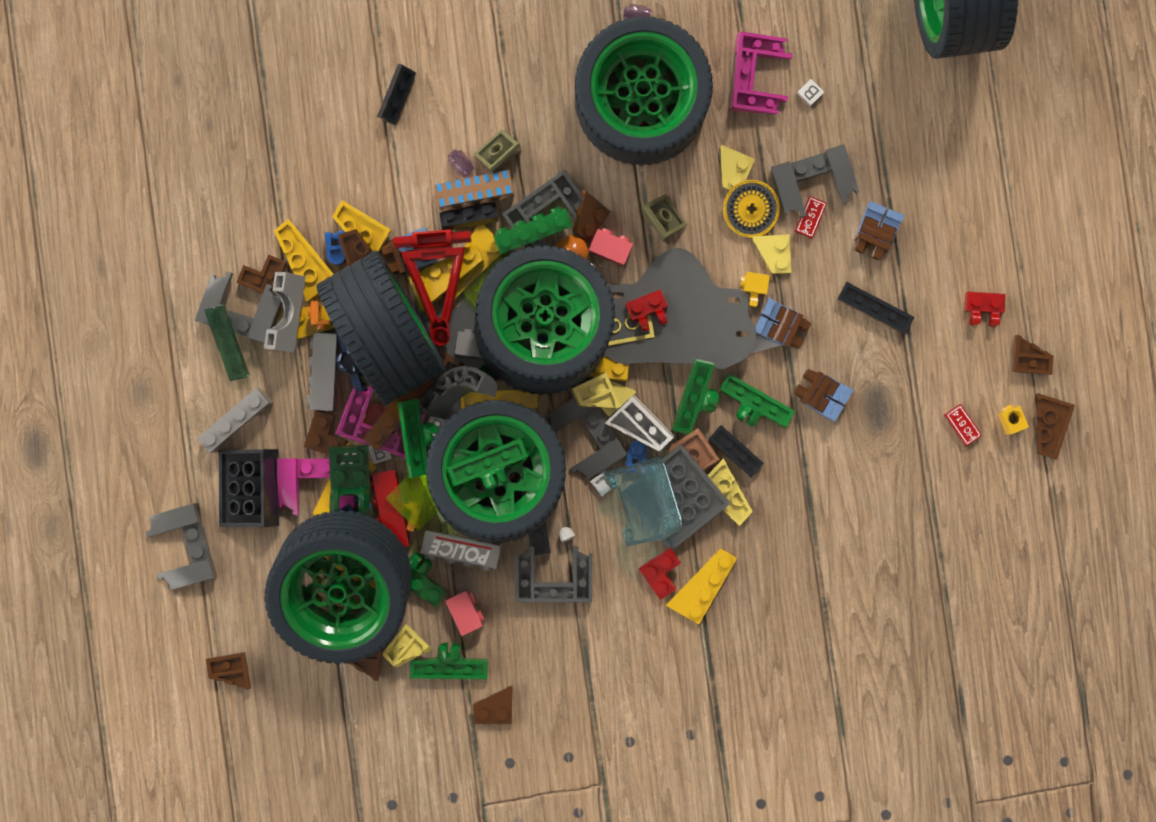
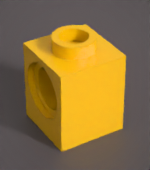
M1011 404L1003 407L1002 412L997 413L1006 435H1012L1029 427L1020 406H1013ZM1011 413L1016 417V421L1013 424L1009 421Z

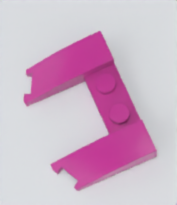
M742 31L737 34L735 45L736 62L733 90L730 92L729 110L759 114H779L776 108L781 101L785 103L788 100V96L753 91L757 57L792 59V53L786 54L782 44L787 41V38Z
M371 386L368 387V391L356 392V388L352 389L336 431L337 435L368 445L363 441V438L372 426L362 423L373 392ZM425 413L421 414V421H422V423H423L424 418H425V416H426ZM400 424L397 435L392 434L380 450L406 458Z
M329 458L277 459L279 507L283 508L285 505L293 509L292 514L299 515L300 478H330ZM341 496L339 499V510L349 504L353 508L356 507V496Z

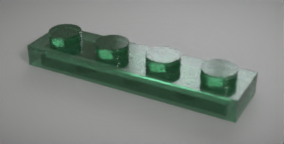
M225 304L207 307L204 309L229 381L247 378L250 374Z

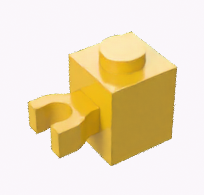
M746 272L745 276H741L740 287L743 288L742 291L750 294L748 307L756 308L758 295L765 296L767 294L770 275Z

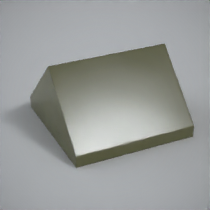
M501 129L474 153V156L490 173H496L521 152V146Z
M666 194L642 207L641 212L663 242L687 225Z

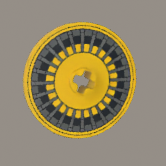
M745 180L737 183L728 191L723 202V216L726 224L733 232L743 237L753 238V236L764 235L772 229L779 216L780 206L778 197L774 190L762 181ZM753 203L752 206L756 207V210L750 214L747 206L749 207Z

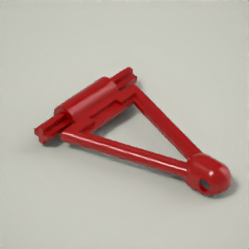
M451 229L412 232L411 236L393 237L394 248L413 247L414 251L401 252L430 322L431 339L438 346L446 345L450 340L449 322L466 247L453 248V244L471 243V231L452 232ZM454 258L441 317H437L415 261Z

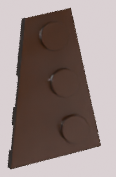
M357 229L338 234L348 266L353 265L354 262L363 259V257L373 252Z
M1037 393V454L1057 460L1075 405Z

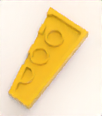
M720 548L684 587L667 602L666 606L693 622L700 624L737 558Z

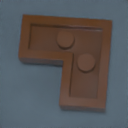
M268 254L261 272L243 265L236 283L263 293L266 284L273 286L275 272H284L288 262Z
M316 410L304 447L329 455V446L346 445L347 440L329 435L335 416Z

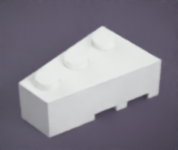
M635 395L605 423L657 451H660L674 437L666 426Z

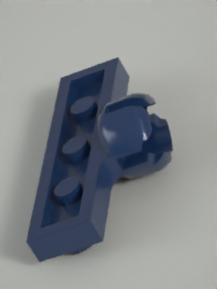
M337 333L342 352L337 357L339 369L349 373L356 392L368 391L366 382L362 383L361 375L363 374Z

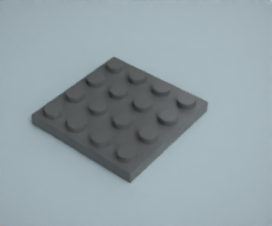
M682 443L622 491L624 496L667 548L671 547L672 550L731 504Z

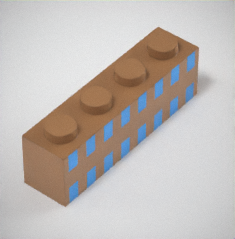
M509 170L434 185L438 208L444 212L455 210L454 207L462 206V208L473 207L474 203L481 202V205L489 204L494 199L506 201L511 199V196H514Z

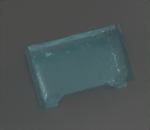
M660 457L646 459L604 472L606 484L611 489L618 488L629 522L622 532L626 547L662 540L681 529V517L664 462Z

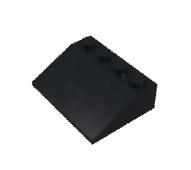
M278 449L219 450V527L279 526Z

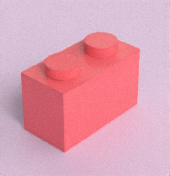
M602 228V230L597 229L589 248V253L624 267L633 243H630L631 240L621 235L618 238L612 235V231Z
M467 589L446 599L445 602L461 636L484 625L483 621L485 618L481 610L477 611L475 606L477 601L473 592L469 593Z

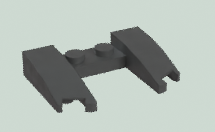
M844 144L827 149L825 153L793 163L788 161L771 167L770 173L785 215L788 216V212L791 210L800 212L801 218L807 216L797 182L831 172L842 206L848 203L846 197L853 190L856 194L858 193L854 172Z
M563 170L501 215L512 229L515 228L514 223L522 220L525 223L530 222V217L559 197L576 220L577 209L581 207L583 196H580V191L566 171ZM541 238L525 244L524 247H544L547 244Z
M227 272L226 277L216 278V275H212L204 292L195 321L265 343L266 331L277 324L282 306L281 299L271 292L273 286L266 284L255 316L252 318L223 309L233 273Z
M572 398L546 415V418H550L552 430L557 432L581 417L599 445L600 450L574 465L570 470L575 472L577 469L587 475L585 480H588L625 457L627 453L609 425L605 424L606 421L598 408L580 407L575 398Z
M197 503L149 517L152 520L150 531H146V537L182 528L192 563L157 574L159 579L164 578L171 585L168 588L169 590L217 577Z
M534 546L528 547L529 551L520 556L518 553L515 554V602H592V553L587 556L578 551V546H573V582H535Z

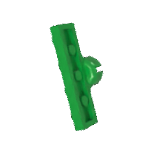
M695 358L672 425L673 431L689 434L693 430L699 412L712 413L716 410L717 407L714 404H718L719 394L716 390L707 388L715 366L714 363Z
M729 373L718 390L740 404L736 414L738 420L743 422L750 415L746 422L748 426L753 427L757 425L760 418L765 417L785 429L795 412Z
M418 398L399 401L398 408L408 477L415 478L426 475V448L434 440L432 434L439 432L438 428L434 423H422Z
M520 438L446 469L454 487L480 478L485 489L491 490L496 486L503 485L507 481L504 473L505 466L523 460L528 455Z
M415 552L409 558L412 572L410 590L434 607H437L447 593V590L427 576L428 571L432 567V562L425 558L421 565L418 564L423 554Z
M448 642L442 643L438 646L437 657L415 658L410 661V679H488V659L463 658L459 644L452 642V647H450V652H448Z

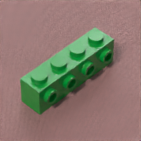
M559 206L549 210L551 214L544 217L541 213L533 216V221L525 223L524 220L514 223L515 228L507 230L504 227L496 230V235L493 238L499 254L573 227L566 208L561 210Z

